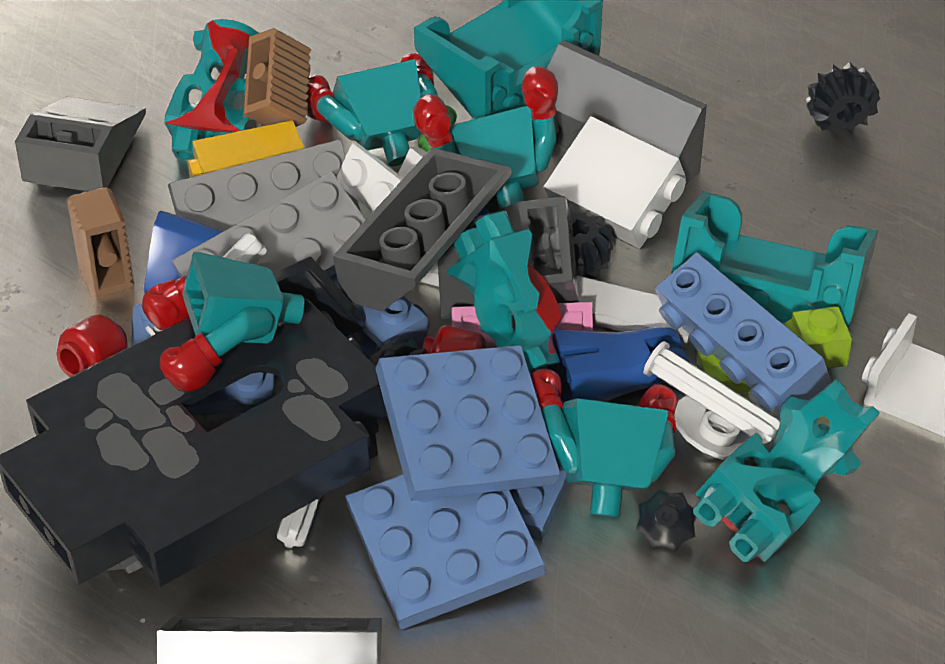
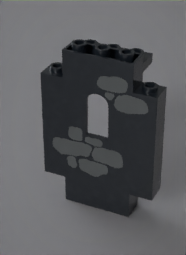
M305 297L304 312L299 324L278 321L275 335L271 342L239 343L220 356L222 362L214 366L216 371L205 386L191 392L178 391L162 374L160 358L161 354L168 347L181 346L191 338L194 339L196 335L190 317L27 399L26 402L36 436L0 454V475L3 486L8 496L78 585L134 555L157 584L162 587L370 470L369 460L378 456L376 434L379 432V426L377 421L387 416L375 370L377 365H374L363 354L361 347L354 338H346L336 328L333 319L326 311H319ZM253 373H271L283 381V387L274 397L209 432L186 409Z

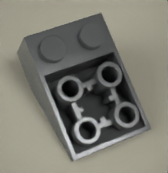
M64 97L30 114L15 140L22 181L87 192L104 187L108 188L146 115V108Z
M565 196L521 201L486 214L490 215L506 211L514 232L529 229L532 233L528 263L546 280L557 303L579 302L572 219ZM486 215L473 219L464 231L477 228L475 222ZM454 243L438 260L442 320L451 319V307L475 306L473 294L460 281L447 274V269L460 261Z

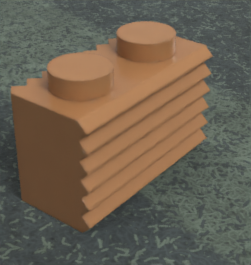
M275 28L249 37L243 117H250L249 120H255V123H261V126L293 120L295 126H300L306 122L307 118L305 116L308 112V103L306 102L308 95L306 92L309 89L307 84L310 81L308 77L311 66L308 63L311 59L309 56L311 49L308 46Z
M104 187L70 196L67 199L77 262L90 296L97 298L132 288L135 283L133 281L134 276L132 274L131 256L127 241L126 222L111 189Z

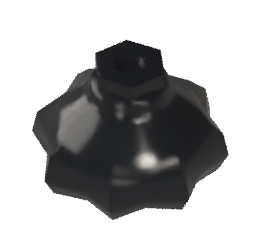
M658 489L649 500L638 504L640 518L636 530L646 537L651 549L664 547L676 552L683 542L696 537L694 508L688 504L683 492L670 494Z

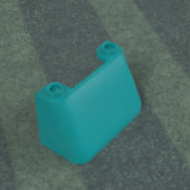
M503 0L500 4L451 33L449 24L444 19L434 16L414 27L415 50L473 119L527 106L522 94V80L525 72L533 66L547 68L561 41H567L599 56L603 0Z
M703 191L682 215L671 274L697 252L782 324L792 319L793 312L839 307L845 324L849 328L872 259L878 230L856 225L841 227L833 233L828 243L827 252L823 254L740 235L742 212L739 205L726 196Z

